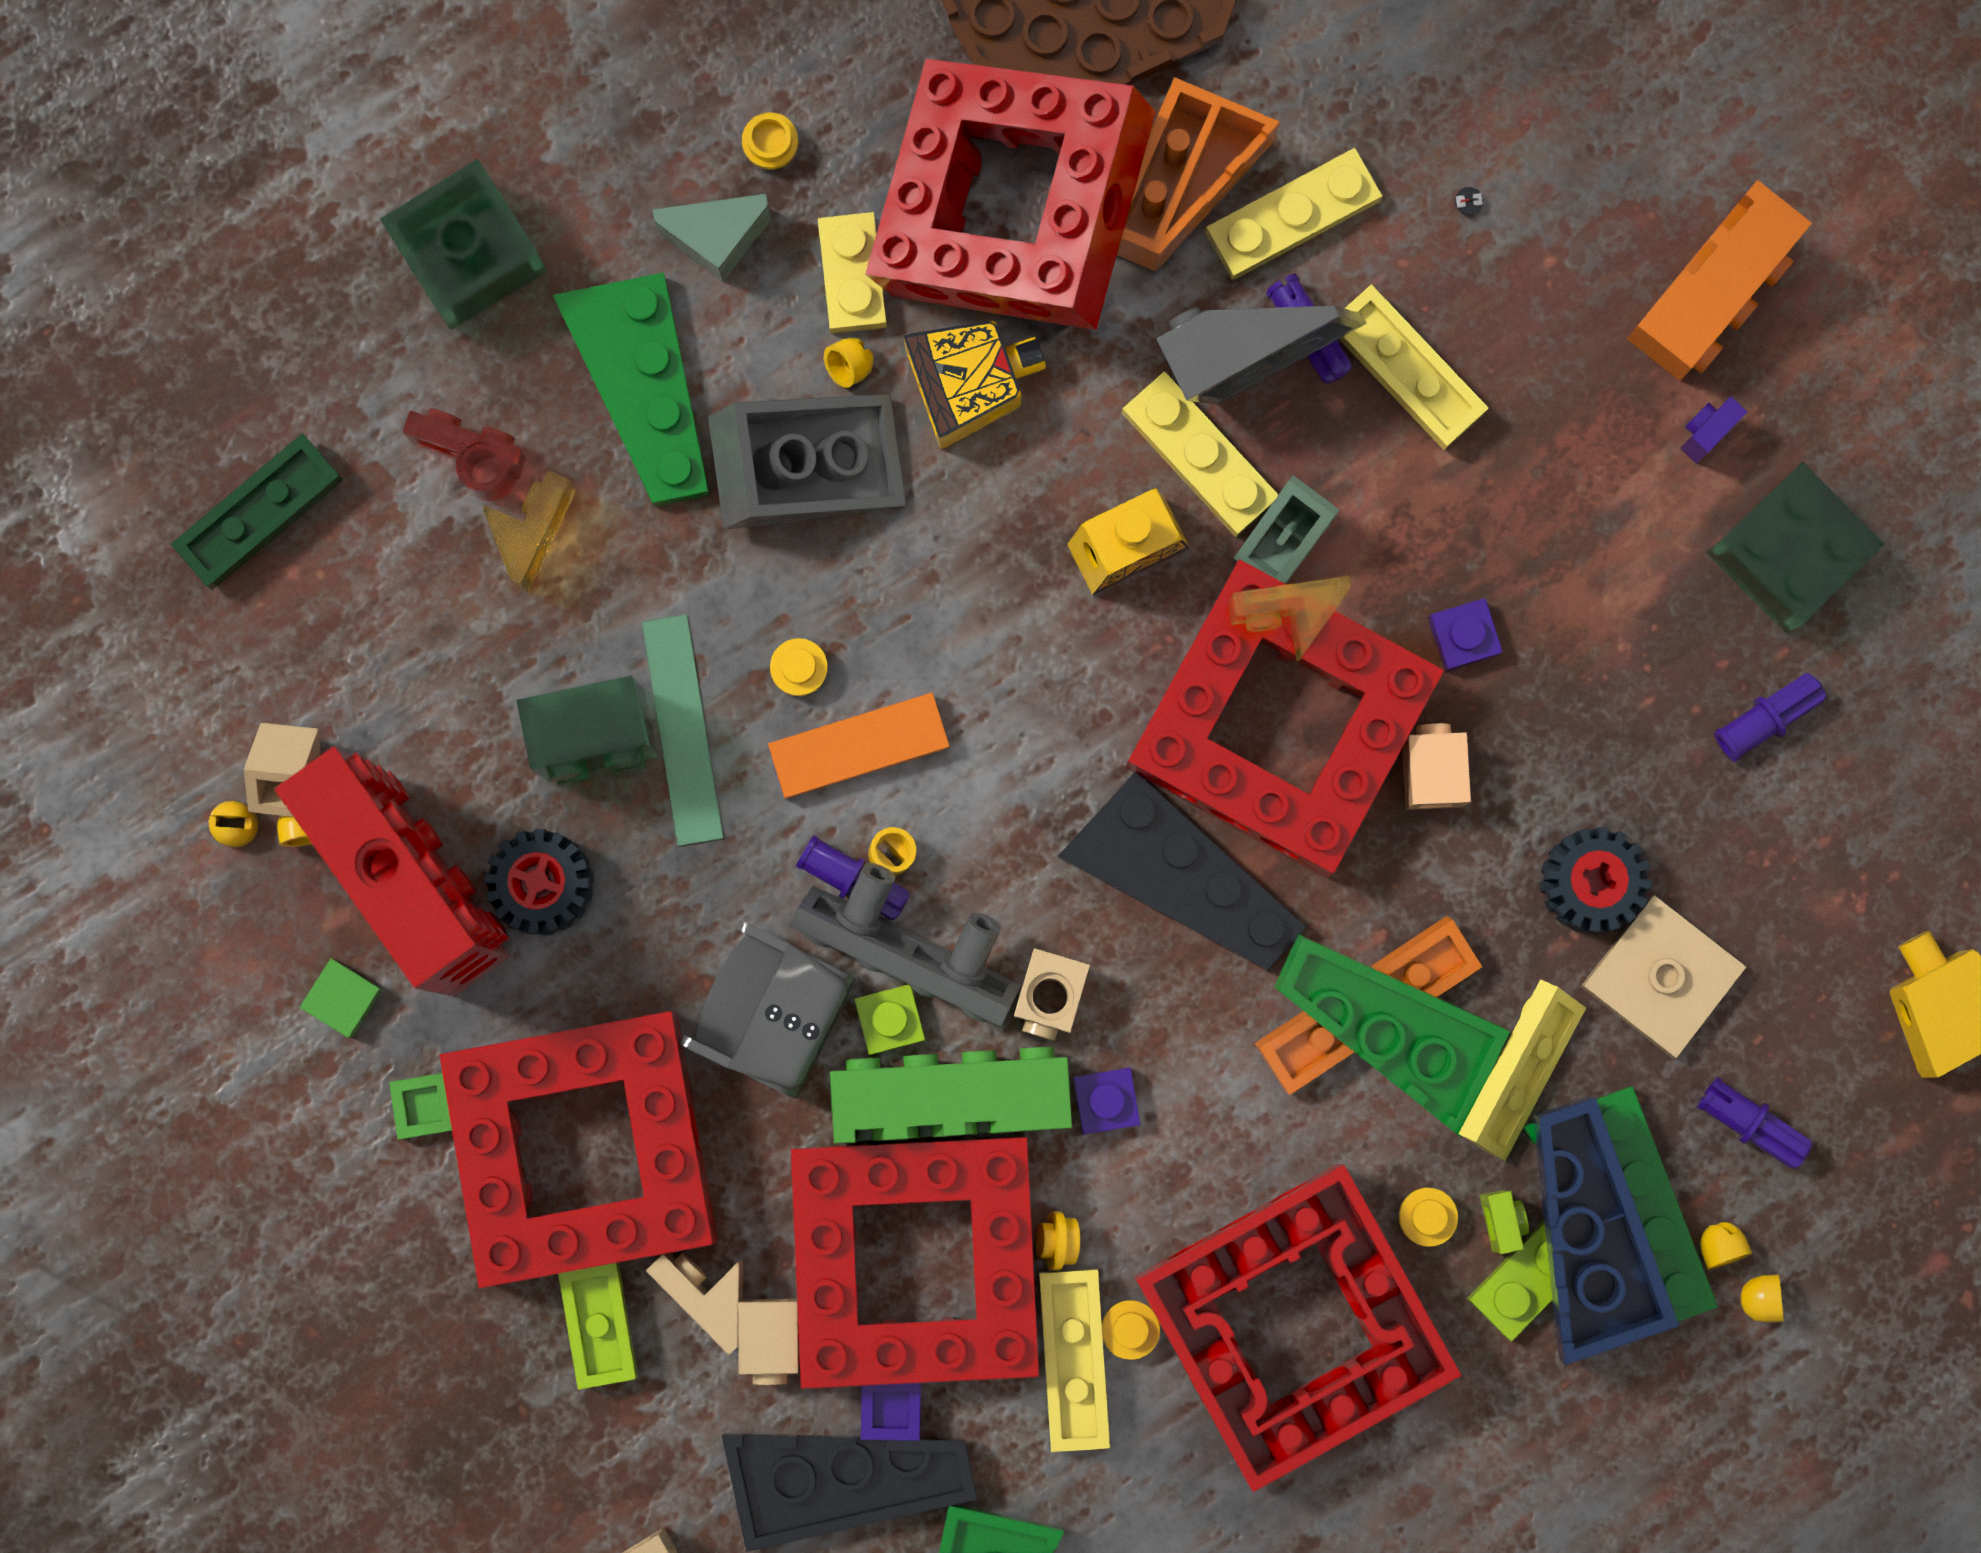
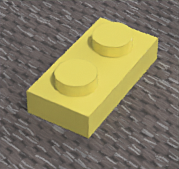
M874 212L818 218L831 334L887 328L883 289L865 275L876 237Z

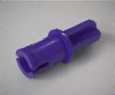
M1297 274L1286 276L1284 280L1287 284L1285 286L1279 280L1266 292L1269 300H1272L1276 308L1315 306L1300 283ZM1337 340L1307 356L1318 376L1325 384L1338 381L1351 370V363Z
M1805 673L1767 699L1761 696L1755 699V707L1722 729L1719 728L1714 731V737L1725 755L1731 761L1736 762L1741 756L1771 736L1775 735L1780 738L1785 735V727L1823 703L1826 699V693L1817 678L1810 673Z
M813 835L799 858L796 867L800 870H805L841 891L838 897L844 899L846 895H851L866 860L861 857L859 861H856ZM893 883L880 914L889 920H895L905 907L909 898V892Z
M1718 1076L1704 1092L1706 1096L1702 1097L1696 1106L1699 1110L1705 1111L1740 1135L1738 1141L1742 1144L1750 1141L1791 1169L1799 1167L1811 1150V1141L1768 1112L1770 1107L1768 1104L1757 1105L1724 1083Z

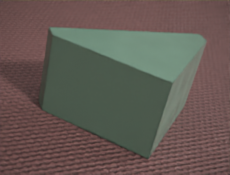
M766 194L653 209L654 222L659 235L722 282L725 281L771 221L770 207Z
M1293 475L1234 559L1236 561L1241 559L1286 584L1332 525L1340 510Z

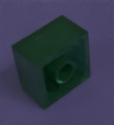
M478 159L380 218V221L450 330L455 329L547 272L539 254Z
M1802 462L1779 481L1706 553L1787 634L1809 619L1885 544Z
M632 675L516 700L530 769L546 781H555L556 787H566L587 782L590 780V771L604 768L611 769L613 775L637 772L647 768L646 759L658 757L645 690Z

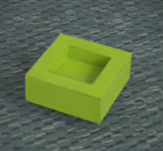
M909 984L854 999L869 1055L926 1041L913 990Z
M1507 1190L1479 1194L1492 1252L1504 1254L1523 1250L1521 1236L1529 1234V1225L1522 1201H1513L1511 1191Z

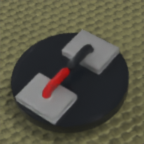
M1465 187L1457 193L1455 206L1462 214L1473 215L1482 208L1483 196L1476 188Z

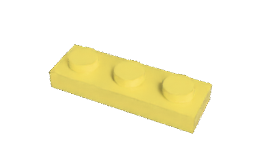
M1353 148L1206 227L1205 234L1231 280L1234 281L1376 205L1381 201L1382 194L1357 150Z
M1372 284L1345 308L1362 313L1367 324L1339 340L1443 450L1449 447L1486 413L1488 407Z
M1165 371L1122 408V415L1236 538L1266 512L1277 498L1278 494L1193 401H1186L1181 388Z
M1543 980L1539 981L1531 998L1524 1004L1521 1017L1504 1049L1501 1050L1494 1068L1464 1122L1459 1135L1487 1153L1506 1161L1585 1012V1006L1559 987Z
M1098 1269L1039 1272L1051 1452L1110 1448Z

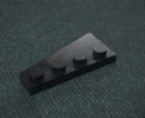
M1136 771L1057 857L1069 865L1077 867L1101 880V882L1117 891L1123 892L1151 907L1152 910L1165 917L1175 920L1201 934L1202 937L1265 971L1297 939L1298 934H1301L1307 928Z
M722 1434L746 1552L978 1500L965 1439L920 1438V1441L861 1440V1436Z

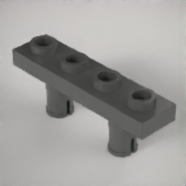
M866 863L861 870L848 902L812 886L799 905L790 927L802 932L810 942L821 947L838 949L856 958L857 962L868 970L886 972L907 982L915 992L923 996L939 997L961 1008L965 1015L976 1021L991 1022L1001 1027L1020 989V983L984 967L1001 930L1000 924L993 918L981 913H972L953 952L880 918V913L895 881V875L884 866Z

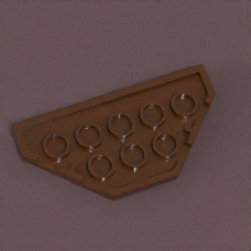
M938 0L969 64L1131 85L1222 42L1237 0Z

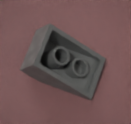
M1338 306L1206 310L1204 312L1197 307L1173 318L1168 323L1171 330L1156 339L1186 401L1220 405L1367 323L1362 313Z
M891 394L734 402L708 416L723 529L782 525L906 506Z

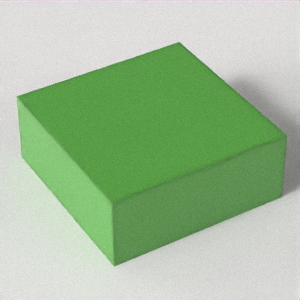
M330 958L299 1008L347 1038L353 1039L384 989L338 960Z
M442 1073L389 1082L398 1140L452 1131Z

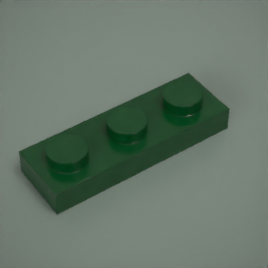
M302 433L174 540L171 546L206 587L213 590L342 482L343 478Z

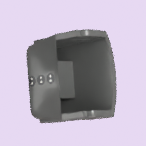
M740 920L736 930L746 936L733 950L713 983L699 1019L695 1039L683 1034L679 1044L726 1068L738 1071L785 1095L797 1099L848 998L855 978L798 950L791 944Z

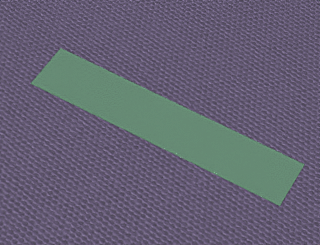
M687 614L643 621L644 640L678 846L722 839L723 833Z

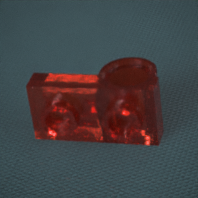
M430 408L427 416L413 411L409 412L402 431L412 444L456 458L455 467L457 475L475 497L484 501L499 500L511 491L515 480H519L526 457L519 447L513 446L516 440L513 436L490 427H483L481 434L460 428L461 419L437 409ZM486 458H493L499 461V472L493 480L486 483L473 481V469L479 461Z

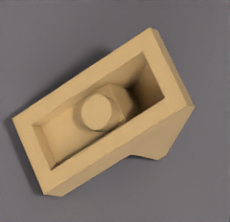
M671 1253L662 1254L646 1272L730 1355L738 1347V1302L743 1299V1260L739 1261L708 1292L701 1285L707 1276L686 1254L681 1253L677 1258Z

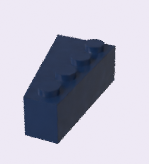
M1587 1096L1533 1115L1559 1359L1564 1365H1568L1678 1327L1676 1315L1596 1098Z

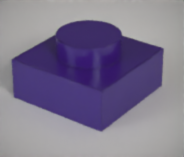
M1731 396L1718 409L1708 402L1685 426L1692 436L1680 449L1697 464L1738 423L1747 411Z
M1486 598L1433 613L1428 617L1445 672L1493 658L1503 653Z
M1131 1067L1073 1077L1082 1135L1140 1125Z
M921 1383L862 1386L861 1440L920 1441Z

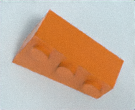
M1174 77L1151 129L1117 255L1156 272L1274 143L1280 121Z
M1757 180L1633 330L1627 340L1679 381L1692 368L1702 374L1723 349V346L1715 340L1727 325H1730L1737 331L1759 305L1751 298L1763 282L1772 288L1787 271L1794 260L1786 254L1810 227L1812 222Z

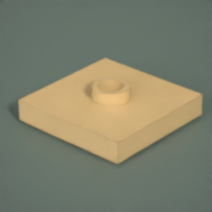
M1653 895L1648 898L1644 909L1638 911L1637 917L1628 924L1580 987L1668 1056L1677 1058L1745 970L1746 966Z

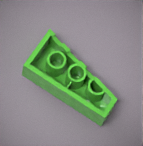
M1035 1047L1020 1049V1060L997 1061L996 1050L961 1052L962 1063L939 1065L938 1054L903 1056L904 1067L881 1068L880 1058L845 1060L846 1070L830 1071L834 1143L1072 1128L1067 1057L1055 1058L1054 1047Z

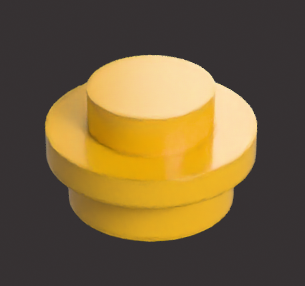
M772 112L759 114L752 118L744 128L742 134L744 153L748 160L759 168L766 170L782 168L792 161L798 150L799 140L796 128L788 118L781 114Z
M796 638L782 643L775 650L770 662V672L774 683L780 690L792 696H806L822 686L827 676L828 664L824 652L817 644L807 639Z
M1435 1188L1417 1189L1411 1192L1400 1206V1227L1405 1236L1418 1245L1426 1247L1440 1245L1446 1242L1456 1230L1458 1223L1457 1208L1453 1200L1441 1190Z
M1051 1211L1046 1223H1039L1036 1231V1253L1039 1258H1045L1049 1270H1061L1063 1265H1075L1079 1255L1080 1229L1076 1218H1066L1061 1211Z
M1135 1300L1118 1302L1106 1312L1102 1320V1337L1106 1347L1114 1355L1122 1359L1135 1360L1149 1354L1158 1342L1160 1335L1159 1322L1152 1309L1142 1302Z

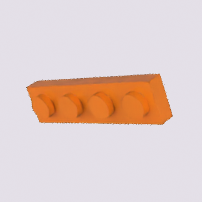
M1445 916L1370 966L1436 997L1482 968L1454 920L1448 916ZM1304 1011L1254 1043L1288 1095H1291L1354 1053V1051Z

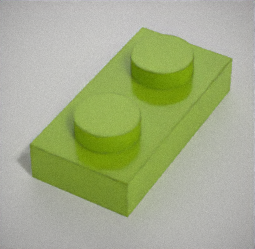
M1544 1220L1522 1241L1524 1249L1512 1252L1466 1298L1511 1342L1552 1301Z
M619 1262L559 1273L578 1390L637 1379L638 1372Z

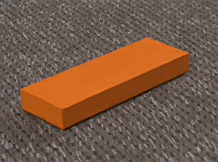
M933 692L768 743L785 800L950 749Z

